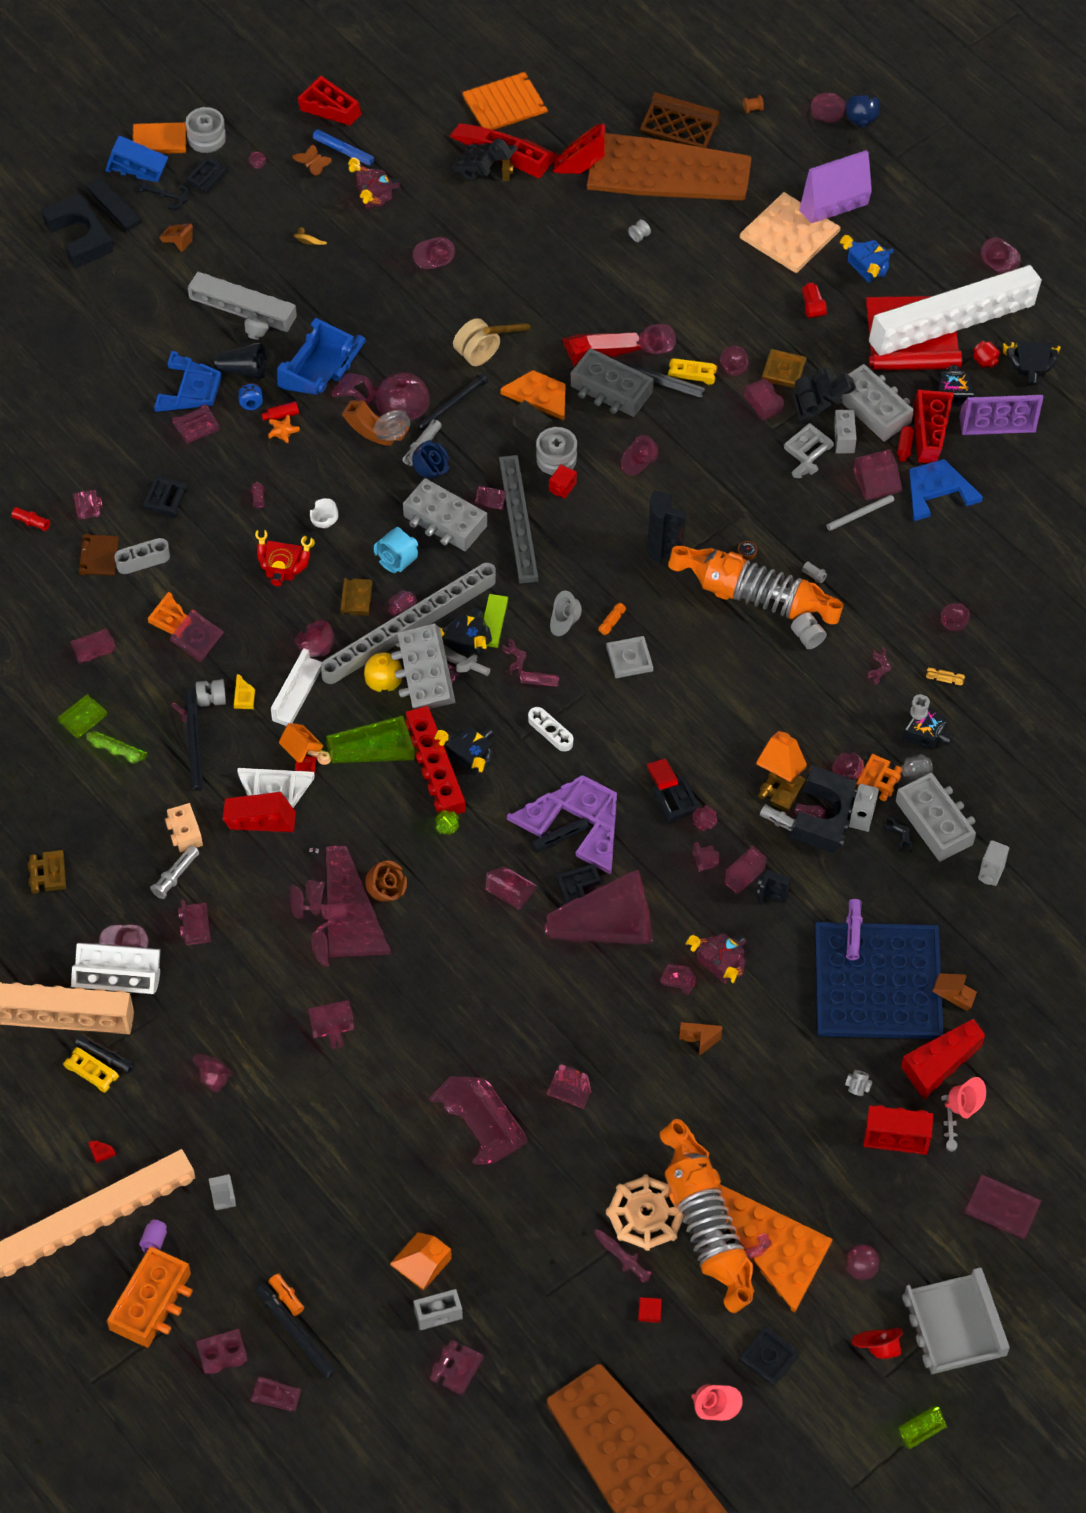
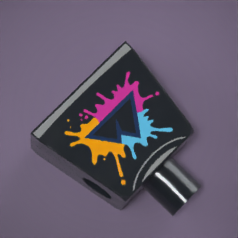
M951 365L948 367V371L942 372L939 391L954 393L951 406H962L967 398L974 397L967 372H959V367L956 365Z
M928 706L926 718L922 720L911 719L905 728L903 740L933 750L938 742L949 746L954 735L946 732L947 719Z

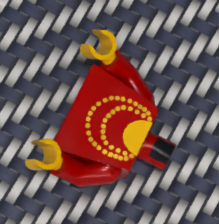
M256 531L255 535L259 540V544H257V559L261 568L266 570V576L272 578L271 583L273 585L281 586L283 580H293L295 575H298L307 567L311 553L309 549L315 544L313 538H311L310 544L306 545L307 537L304 536L301 539L303 546L267 541V544H265V540L268 537L267 532L265 531L263 538H259V531Z

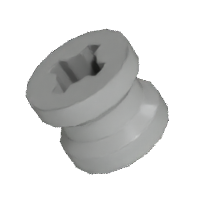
M642 219L637 221L636 225L628 228L631 238L636 242H640L644 236L647 237L651 233L649 225Z

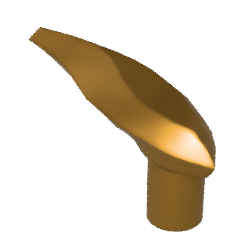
M298 228L297 234H294L298 241L308 245L327 244L325 241L305 235L304 228Z

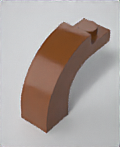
M350 401L342 412L343 417L354 430L365 438L382 445L391 446L393 441H401L410 428L407 422H389L379 418L370 410L365 401Z

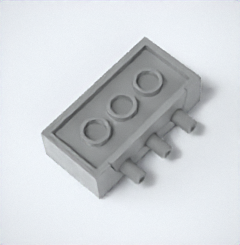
M865 364L848 374L854 380L855 390L849 394H843L841 397L843 399L842 403L849 410H854V414L881 440L886 441L901 431L902 427L912 423L914 409L909 406L910 400L899 397L896 394L898 390L895 386L892 388L884 383L885 377L883 375L878 377Z
M426 478L403 503L404 517L410 520L409 524L411 527L415 528L419 525L426 529L425 534L427 536L435 534L442 538L440 541L443 545H447L449 542L465 552L487 527V513Z
M434 623L397 633L401 650L391 653L393 660L402 658L404 669L395 671L397 679L406 677L408 688L399 690L400 697L410 695L414 709L425 706L433 709L456 703L440 628Z
M931 772L899 788L896 803L940 862L973 845L976 832L971 825L975 823V819L972 816L968 818L963 816L960 812L964 808L961 801L954 803L949 797L953 793L952 788L948 786L943 789Z

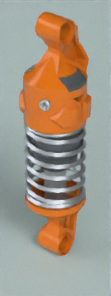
M674 546L672 548L668 563L669 568L674 571H683L686 568H691L700 580L702 588L715 593L716 597L725 600L729 598L737 599L738 601L742 598L746 600V604L750 601L754 602L755 607L760 602L764 604V610L767 609L772 598L775 600L772 612H776L779 601L783 602L784 605L780 614L783 616L787 608L786 617L795 620L803 613L818 611L824 622L828 624H837L839 622L843 603L837 598L825 594L815 583H809L801 578L796 579L793 583L792 575H789L784 581L783 572H780L775 578L774 569L767 573L765 566L758 568L757 563L750 565L749 560L743 559L742 555L734 552L725 553L713 548L696 550L686 546Z
M675 1119L660 1131L662 1142L675 1149L672 1161L665 1171V1177L670 1188L668 1194L672 1203L676 1204L678 1210H680L679 1213L685 1215L683 1222L689 1225L686 1232L694 1233L690 1239L691 1242L698 1243L694 1251L698 1253L703 1252L697 1259L700 1261L702 1273L714 1277L728 1286L724 1305L730 1312L737 1313L751 1303L753 1293L755 1292L751 1284L753 1264L747 1258L744 1247L739 1245L740 1237L735 1235L736 1228L731 1225L732 1218L727 1216L729 1209L724 1206L725 1199L720 1197L722 1194L719 1185L721 1179L718 1172L711 1165L709 1152L697 1143L694 1135L683 1121ZM728 1228L732 1229L731 1234H722ZM731 1238L736 1239L735 1243L726 1244ZM708 1244V1247L700 1248L701 1246Z

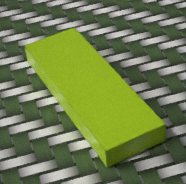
M489 594L484 620L490 628L492 642L486 646L498 648L508 603V597Z

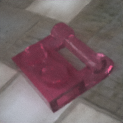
M206 404L186 415L172 418L175 428L178 429L186 444L220 430L218 422Z

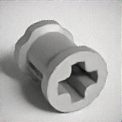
M922 694L914 696L913 706L910 710L913 718L922 720L927 717L930 704L927 696Z

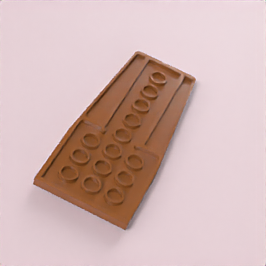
M606 133L605 156L601 161H597L590 167L587 189L643 196L745 200L751 157L658 139Z
M595 1365L547 1399L548 1408L614 1513H727L687 1459L602 1365Z

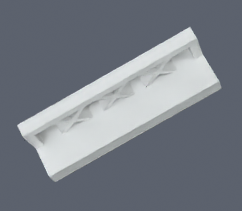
M303 648L271 707L272 721L287 726L288 722L293 723L321 671L322 662L310 658V651L307 648Z

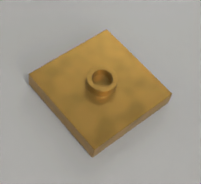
M771 349L761 381L796 388L795 381L802 375L806 357Z

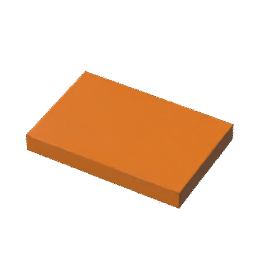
M186 122L133 124V142L162 154L186 153Z

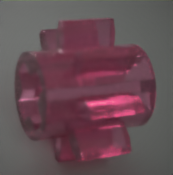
M707 805L704 808H697L692 817L695 821L693 825L702 831H705L706 828L712 829L717 823V812Z

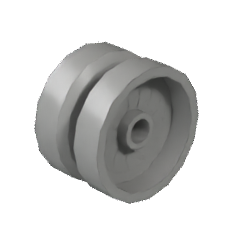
M209 107L198 108L189 113L185 124L190 147L203 153L213 152L221 148L226 139L222 114L218 110Z
M552 427L541 432L536 443V462L538 467L550 475L555 473L560 464L573 470L577 461V440L575 435L570 430L562 427Z

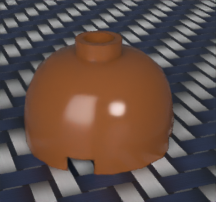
M387 860L377 863L369 869L365 885L370 896L381 902H390L401 897L407 888V879L401 872L403 870L401 866Z

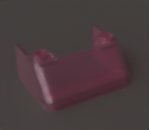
M450 1076L429 1098L431 1102H443L445 1110L449 1114L461 1115L482 1146L478 1149L479 1154L472 1160L473 1164H494L520 1149L528 1141L527 1136L492 1086L483 1078Z

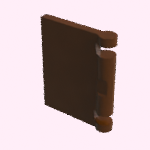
M83 534L82 539L84 541H82L79 563L81 568H79L78 573L80 575L115 576L116 563L114 556L118 551L119 536Z

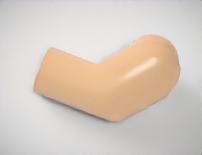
M308 750L307 754L317 757L321 765L330 763L331 756L328 752Z

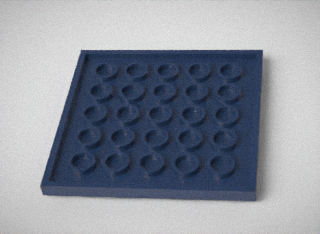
M815 923L817 1036L936 1039L943 1035L942 997L932 992L937 976L941 974L939 925L862 923L860 926V957L857 960H849L846 958L848 924Z

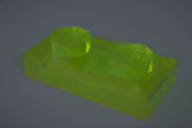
M933 1406L898 1428L905 1446L911 1449L947 1426L940 1409L937 1406Z

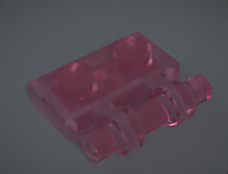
M451 1340L449 1345L444 1347L439 1362L433 1366L430 1380L437 1382L440 1376H444L446 1378L443 1381V1386L463 1396L484 1359V1355L465 1345L461 1352L456 1351L458 1343ZM453 1359L455 1360L451 1369L447 1368L449 1360Z

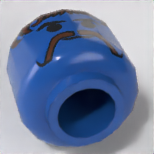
M246 383L239 388L238 398L241 407L246 410H255L262 405L263 395L259 385Z

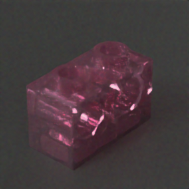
M239 1329L196 1342L205 1374L218 1373L222 1368L229 1366L237 1367L247 1361ZM231 1347L238 1348L235 1353L228 1352ZM212 1353L217 1355L216 1358L212 1360L206 1358L209 1354Z

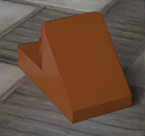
M191 223L171 225L159 238L163 243L174 242L178 249L183 252L192 242L193 226Z
M939 974L932 992L966 1011L971 1009L977 993L964 985L966 979L964 974Z
M681 1022L679 1039L687 1042L700 1041L699 1055L721 1040L722 1026Z

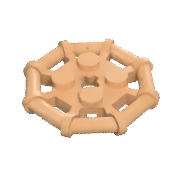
M644 1174L641 1178L616 1186L617 1190L609 1208L606 1209V1215L609 1216L619 1241L623 1240L642 1247L645 1251H649L650 1248L677 1239V1233L685 1215L679 1213L680 1210H678L674 1203V1207L669 1208L665 1200L669 1197L668 1191L670 1189L667 1183ZM643 1186V1190H640L635 1193L630 1192L633 1189ZM649 1186L661 1190L662 1193H653ZM623 1197L628 1199L624 1208L619 1207ZM646 1207L647 1210H652L649 1216L642 1214L643 1208ZM669 1215L675 1216L671 1227L666 1224ZM618 1216H625L628 1224L624 1228ZM631 1230H635L638 1234H645L644 1239L630 1234ZM658 1230L664 1232V1234L650 1239V1233Z

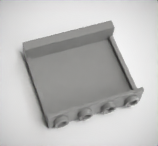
M982 1267L973 1269L972 1275L911 1289L910 1285L906 1286L903 1302L905 1307L910 1309V1323L912 1327H916L918 1333L916 1334L917 1344L923 1348V1361L925 1367H929L931 1374L1007 1356L1010 1347Z

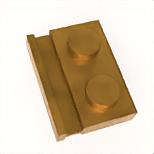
M344 578L341 614L349 613L350 615L369 616L372 580H347V578Z

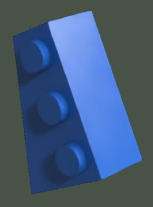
M119 135L105 171L111 172V170H115L125 176L129 173L137 175L136 177L139 179L158 183L168 157Z

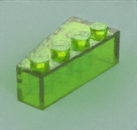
M403 716L327 736V748L332 763L414 760V747Z

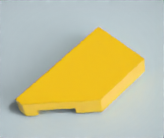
M237 674L234 709H254L255 689L245 682L241 675Z

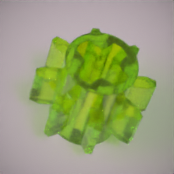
M444 810L436 816L435 823L437 825L434 828L440 834L444 833L445 835L447 833V835H451L459 827V822L457 821L459 817L454 811L447 812Z

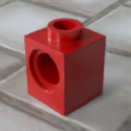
M560 464L549 480V491L556 496L566 499L577 483V472Z

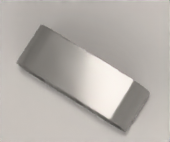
M158 538L118 550L114 556L116 568L119 573L128 574L165 563L170 558L168 542L163 538Z

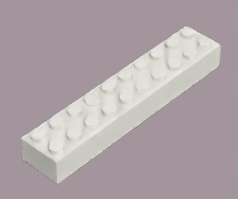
M1029 265L874 315L869 342L878 355L881 356L948 333H953L963 328H968L978 323H984L990 319L1029 308L1035 305L1042 279Z

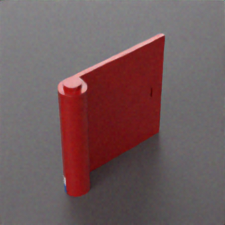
M933 296L866 297L869 337L874 315ZM957 331L881 356L878 355L870 344L871 356H869V367H872V370L948 369L951 365H956L961 369L962 353L958 350Z

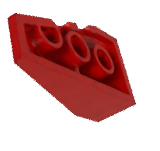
M637 333L577 334L562 338V342L574 367L577 366L590 348L611 357L643 349Z

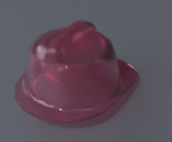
M444 237L422 241L416 245L413 251L415 263L424 269L444 266L450 263L455 255L453 243Z
M993 237L984 242L981 247L982 259L996 272L1004 274L1019 268L1020 255L1005 240Z
M667 324L650 325L640 333L636 344H639L642 350L647 353H667L674 348L676 335L671 326Z
M648 435L638 436L622 455L621 467L627 475H637L647 465L653 464L656 461L659 446L654 443L651 437Z
M113 925L103 930L99 937V944L147 948L148 937L144 929L138 925Z
M199 1054L194 1055L192 1058L193 1062L199 1067L200 1082L214 1092H219L220 1088L226 1085L229 1076L234 1075V1072L229 1070L222 1062L211 1056Z

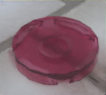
M822 93L814 97L810 110L812 115L819 121L821 119L827 123L836 122L842 118L845 112V103L836 94Z

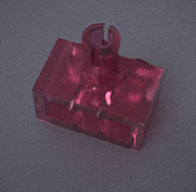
M349 1000L308 1009L313 1038L329 1035L332 1049H337L336 1041L339 1048L344 1046L341 1032L354 1030Z

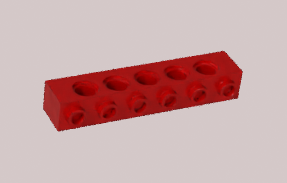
M425 706L407 711L406 720L403 721L406 732L410 731V743L412 748L416 747V759L418 764L422 763L423 768L421 770L424 779L429 781L428 790L430 795L435 797L434 806L436 811L441 813L442 818L466 812L465 800L445 748L439 744V739H434L438 730L429 707Z

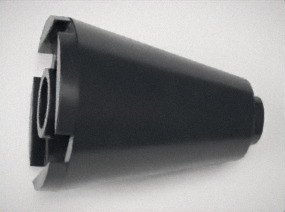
M254 343L220 352L215 357V367L221 372L258 380L264 379L267 373V366H264V360H267V352L264 344Z

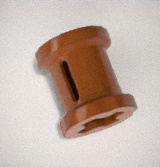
M758 95L757 98H743L745 113L753 110H764L761 95Z

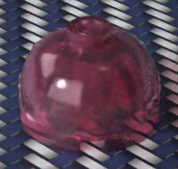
M318 620L306 626L308 630L304 634L301 631L295 638V643L301 651L303 648L309 650L310 657L326 656L331 651L330 649L335 640L334 631L329 623L325 622V620Z

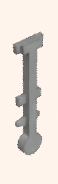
M949 1095L941 1096L942 1101H948ZM947 1108L948 1121H944V1126H948V1133H944V1136L949 1137L946 1149L952 1152L957 1149V1142L954 1141V1137L957 1134L953 1133V1126H957V1121L952 1120V1110Z

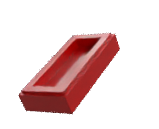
M666 759L647 764V769L659 790L678 785L677 777Z

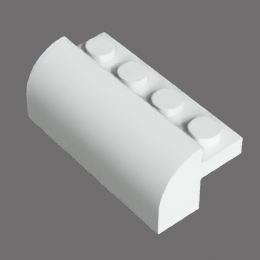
M77 943L76 964L72 966L71 987L154 994L160 977V949Z

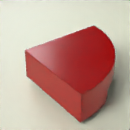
M99 1141L88 1142L96 1163L116 1156L115 1150L110 1145Z

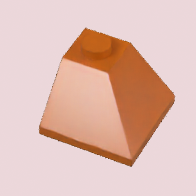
M780 731L771 737L756 763L789 782L794 780L807 766L796 739Z
M418 1232L390 1265L424 1291L451 1260V1249L435 1236Z

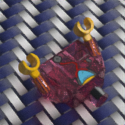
M351 158L348 162L350 165L349 170L357 172L356 185L366 209L373 206H383L392 198L391 189L400 187L398 177L388 179L384 170L368 169L360 165L359 160L356 158Z
M724 933L719 936L698 938L691 935L685 944L692 945L691 951L694 952L698 949L696 960L723 983L726 984L730 978L731 982L734 983L736 978L743 975L746 960L744 958L745 951L742 946L746 943V939L741 934H737L733 939Z

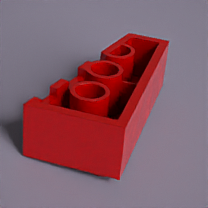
M918 390L913 401L919 463L936 462L939 458L954 395L952 392Z
M972 1019L903 1056L901 1068L925 1100L935 1088L937 1089L949 1075H952L962 1063H965L982 1047L985 1034L976 1021Z

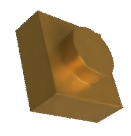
M510 159L503 160L502 181H510V174H513V163H510Z

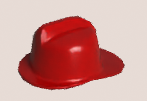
M899 1328L865 1331L855 1335L851 1343L856 1347L868 1348L876 1358L888 1359L901 1354L899 1338L903 1331Z

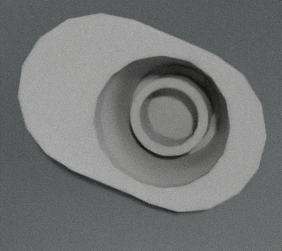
M561 591L554 601L550 628L555 636H563L567 633L571 625L581 616V604L569 591Z

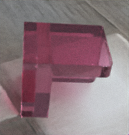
M479 486L475 504L502 510L506 491Z
M695 842L693 856L698 870L717 867L719 863L718 851H714L713 846L700 848L699 843Z

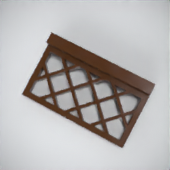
M654 92L652 103L641 125L640 132L679 144L707 148L716 126L718 127L720 111ZM654 108L660 109L663 113L654 116L653 110ZM677 114L679 118L671 121L668 115ZM666 117L668 123L659 125L657 120ZM690 118L693 119L696 123L687 126L684 120ZM653 121L657 126L653 129L646 128L647 124ZM682 122L684 128L676 130L673 125ZM705 123L712 125L710 129L705 131L701 127ZM669 126L673 130V132L669 134H666L662 131V129L667 128ZM698 127L701 132L692 135L690 129ZM687 131L690 136L683 139L678 134ZM701 136L704 137V144L696 143L695 139Z

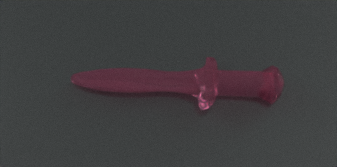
M595 1230V1235L603 1246L621 1260L624 1265L623 1271L631 1269L640 1277L641 1282L649 1280L650 1271H645L636 1263L638 1260L637 1254L634 1256L627 1254L611 1237L599 1230Z

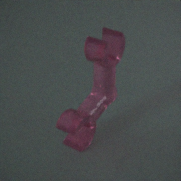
M508 639L511 647L502 645L503 651L507 654L512 653L517 657L515 663L510 666V673L512 674L514 669H519V676H521L526 653L517 648L513 640Z
M882 647V655H878L875 650L873 653L874 659L881 664L879 669L871 670L868 673L867 679L872 676L877 677L874 679V685L878 684L880 677L891 669V665L886 659V649Z

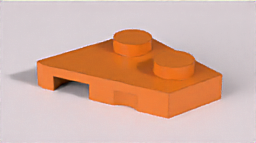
M170 592L165 595L148 617V623L180 639L183 636L184 630L191 625V620L183 613L182 608L175 602Z

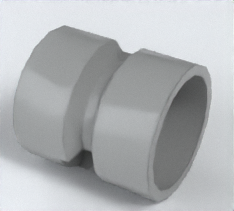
M809 612L798 616L792 622L791 629L797 637H800L801 642L807 649H813L825 640L827 634Z
M224 679L212 680L211 683L207 681L196 682L197 703L200 707L209 706L211 703L215 706L226 705Z

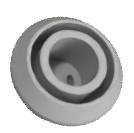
M247 318L244 321L245 332L248 333V337L253 339L263 337L269 329L267 322L258 319Z

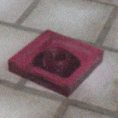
M192 609L169 640L199 662H202L224 632Z

